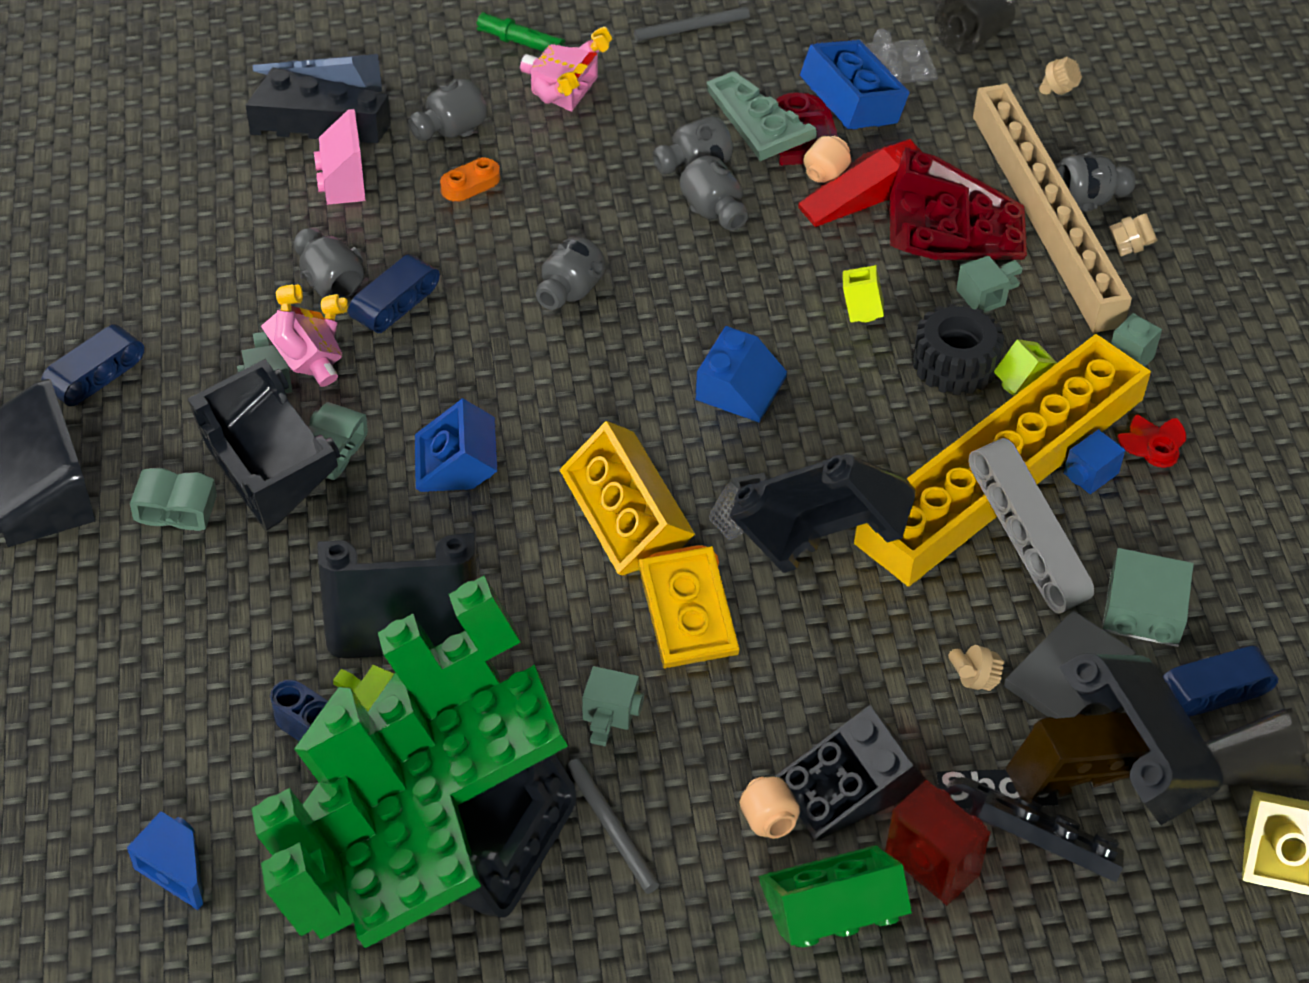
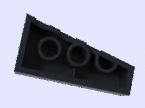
M272 67L246 104L250 135H262L263 131L276 132L277 137H290L291 133L308 134L309 139H319L347 110L355 109L359 142L379 143L391 125L387 94Z

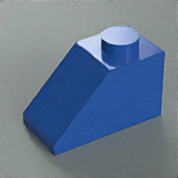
M160 811L127 847L133 868L198 910L203 905L199 851L194 837L195 831L184 819L180 817L173 819Z

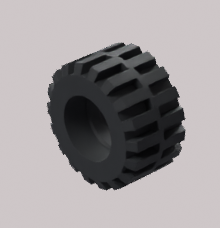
M948 304L946 308L939 306L934 309V312H927L924 315V319H921L918 324L913 351V368L917 370V376L920 379H926V385L929 387L935 386L939 388V392L946 393V391L953 392V395H960L961 392L973 394L976 389L982 391L987 388V384L995 380L996 374L994 370L1000 363L1004 343V334H1001L1002 328L1000 324L994 323L995 318L991 315H985L983 310L979 308L972 309L970 305L964 304L962 307L956 306V304Z

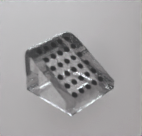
M731 483L725 486L709 515V520L728 540H732L744 533L729 517L735 502V496L739 491Z

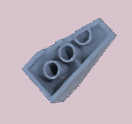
M378 54L253 65L254 72L265 75L274 67L366 90L382 92Z

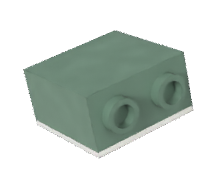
M1118 548L1110 573L1102 630L1108 633L1178 647L1187 623L1194 563Z

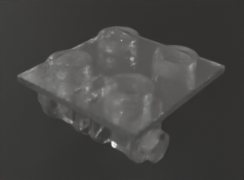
M879 29L875 32L873 44L865 45L900 83L938 80V75L923 39L891 42L892 36L890 32L885 29Z

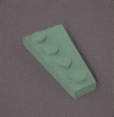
M735 71L706 82L708 93L760 161L817 138L814 126L809 123L804 125L799 121L798 115L791 110L788 112L784 111L778 106V101L771 96L764 97L760 94L758 87Z

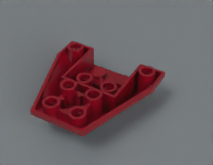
M906 147L903 151L890 194V246L933 260H977L986 256H990L992 260H1024L1027 256L1025 206L937 156Z

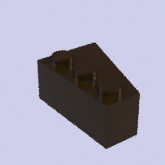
M1114 711L1107 714L1089 716L1079 714L1074 717L1065 718L1045 717L1034 724L1033 730L1005 769L1019 796L1038 802V796L1057 791L1059 797L1071 795L1072 786L1089 781L1092 782L1094 787L1129 778L1133 764L1139 758L1151 752L1127 712L1118 713Z

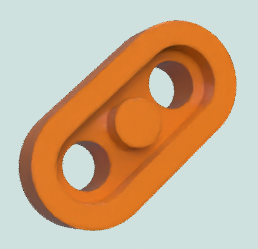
M479 158L453 169L441 177V194L450 201H463L493 188L500 181V167L492 159Z

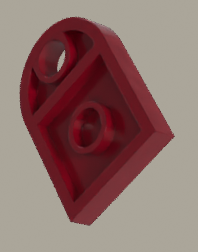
M789 93L775 99L778 101L780 108L786 112L789 110L799 116L800 122L804 125L811 124L816 128L817 138L776 154L779 166L804 164L803 159L806 152L817 139L822 136L838 137L831 110L819 97L807 93ZM793 106H798V107H802V108H800V109H795V108H792V107H793Z

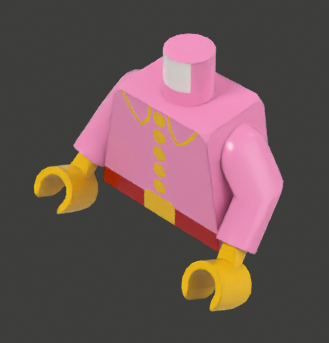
M606 27L595 30L591 35L592 40H589L580 47L570 48L553 44L549 45L539 58L528 54L524 55L520 70L531 75V91L546 104L554 103L569 111H573L598 78L599 51L605 52L609 48V42L613 39Z
M299 284L279 287L276 291V299L281 305V309L277 310L276 314L261 325L262 329L291 370L296 373L313 375L320 387L332 384L338 378V374L332 365L342 357V351L335 340L338 324L335 321V315L347 312V299L345 297L339 298L338 294L324 297L321 300V309L325 314L324 319L321 312L291 306V304L301 303L303 300V291Z

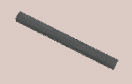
M741 7L635 29L634 37L636 41H642L748 19L750 16L748 7Z
M579 758L571 760L566 768L644 892L646 894L654 892L660 885L581 760Z

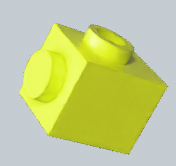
M876 265L843 271V291L850 323L857 321L871 322L877 318L884 317V301Z

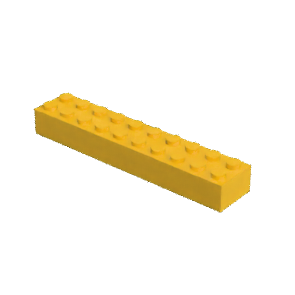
M1093 335L907 478L915 488L916 495L903 538L887 543L879 533H876L865 523L856 526L854 544L910 587L997 517L971 471L969 455L972 451L1001 438H1007L1014 444L1036 484H1038L1067 461L1070 449L1098 429L1101 432L1105 431L1140 403L1144 398L1151 371L1099 335Z

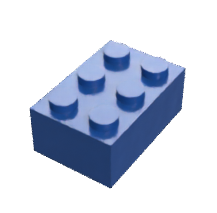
M861 40L810 44L800 73L801 78L809 85L810 89L820 97L848 129L898 124L910 93Z

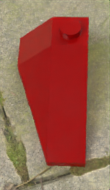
M911 139L865 153L853 161L839 177L824 183L799 202L798 208L814 227L887 201L890 199L905 148L922 151Z

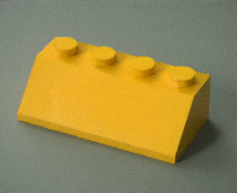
M605 421L560 469L566 483L619 575L623 576L638 571L639 559L648 558L658 552L682 548L695 535L642 444L631 430Z

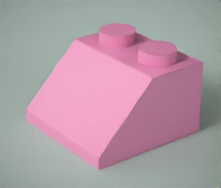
M355 109L347 110L319 137L320 151L314 152L316 171L323 170V172L316 173L318 191L325 192L327 205L366 201Z

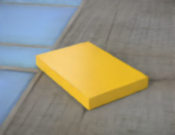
M713 546L639 559L638 567L663 669L739 654L740 649Z

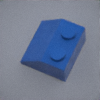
M725 326L697 370L696 400L760 423L786 379L787 371L757 336Z
M464 398L415 434L416 489L420 492L474 489L497 472L495 417Z

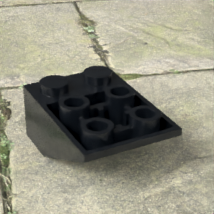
M871 705L774 776L783 779L788 784L799 804V816L816 841L897 804L927 781L889 725Z

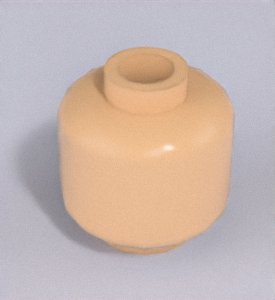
M822 136L817 139L806 152L803 159L807 175L813 181L822 183L839 177L851 163L850 148L847 143L837 136Z
M778 777L755 778L747 785L739 801L741 811L751 830L762 837L776 839L787 835L795 827L800 814L799 804L788 784Z

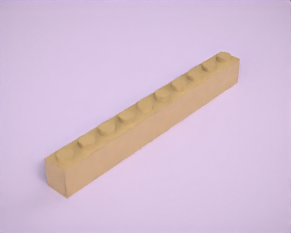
M1008 84L978 88L973 118L1017 198L1025 206L1027 216L1092 333L1117 329L1127 319L1132 300L1122 280Z

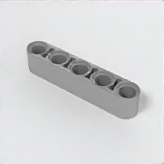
M1001 438L972 451L969 455L971 471L1049 608L1056 613H1063L1091 599L1094 595L1092 580L1014 444L1007 438Z

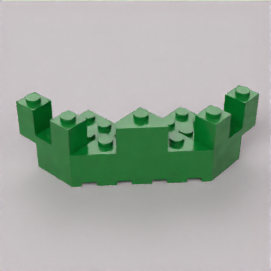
M485 575L475 581L464 583L456 591L449 594L456 617L465 631L450 636L444 643L435 647L414 614L402 620L393 621L385 629L379 631L378 636L383 654L395 671V674L368 712L351 688L338 687L294 748L318 781V784L302 805L292 790L288 788L275 796L264 799L259 805L252 808L256 836L272 855L271 858L261 863L265 891L300 936L314 930L322 940L354 923L357 938L367 948L481 887L458 805L568 747L544 681L536 666L533 665L523 671L516 672L509 679L502 682L497 669L490 660L492 657L519 644L520 639L511 617Z

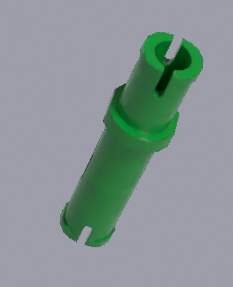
M482 12L477 20L478 31L497 36L505 43L512 41L542 52L549 45L553 44L565 47V39L516 24L515 20L511 18L504 20Z

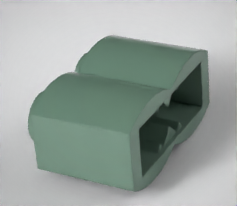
M326 402L319 410L313 412L308 427L314 436L321 434L325 439L331 437L339 449L341 457L337 458L338 466L327 478L335 480L340 476L347 466L351 455L359 449L368 433L366 414L330 402Z
M165 468L143 469L130 501L133 520L151 526L171 525L185 530H205L217 497L215 481L213 478L198 472L176 474Z

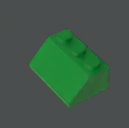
M876 845L759 875L760 885L778 932L791 946H813L819 943V938L833 934L839 937L854 935L859 932V927L870 924L877 926L891 925L898 922L900 916L912 913L903 864Z

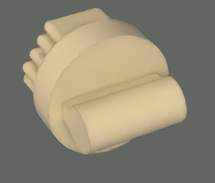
M1069 57L1056 59L1048 63L1045 70L1046 75L1039 87L1040 92L1047 95L1053 90L1056 94L1062 95L1077 87L1082 79L1081 71H1079L1080 68L1078 67L1079 64Z
M1147 214L1139 215L1134 219L1131 216L1123 218L1121 222L1109 227L1120 256L1143 251V246L1157 241Z
M973 645L965 654L961 649H953L948 655L949 660L960 675L962 685L966 688L991 691L1000 683L999 680L1002 679L1000 675L1003 674L1001 670H1003L1002 665L1004 661L997 652L990 651L987 647Z

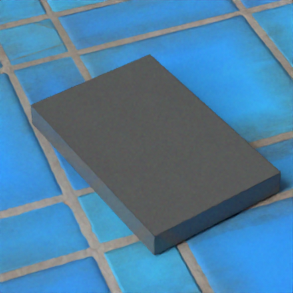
M1073 610L1005 679L1004 687L1047 717H1074L1084 714L1088 708L1079 694L1069 684L1059 667L1084 653L1136 655V651Z

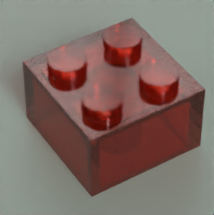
M926 780L893 809L885 852L902 863L904 870L948 906L979 877L991 832L978 817L969 815L954 803V800L946 791L937 789Z

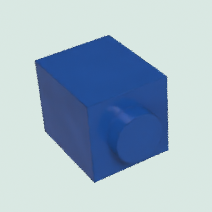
M1098 429L1069 450L1064 474L1074 484L1079 485L1086 492L1092 494L1119 474L1126 450Z

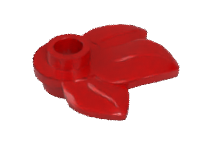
M1137 414L1131 422L1130 433L1118 434L1117 439L1121 447L1128 453L1144 457L1153 466L1167 468L1173 466L1178 461L1179 448L1186 441V432L1182 423L1177 418L1168 420L1159 428Z

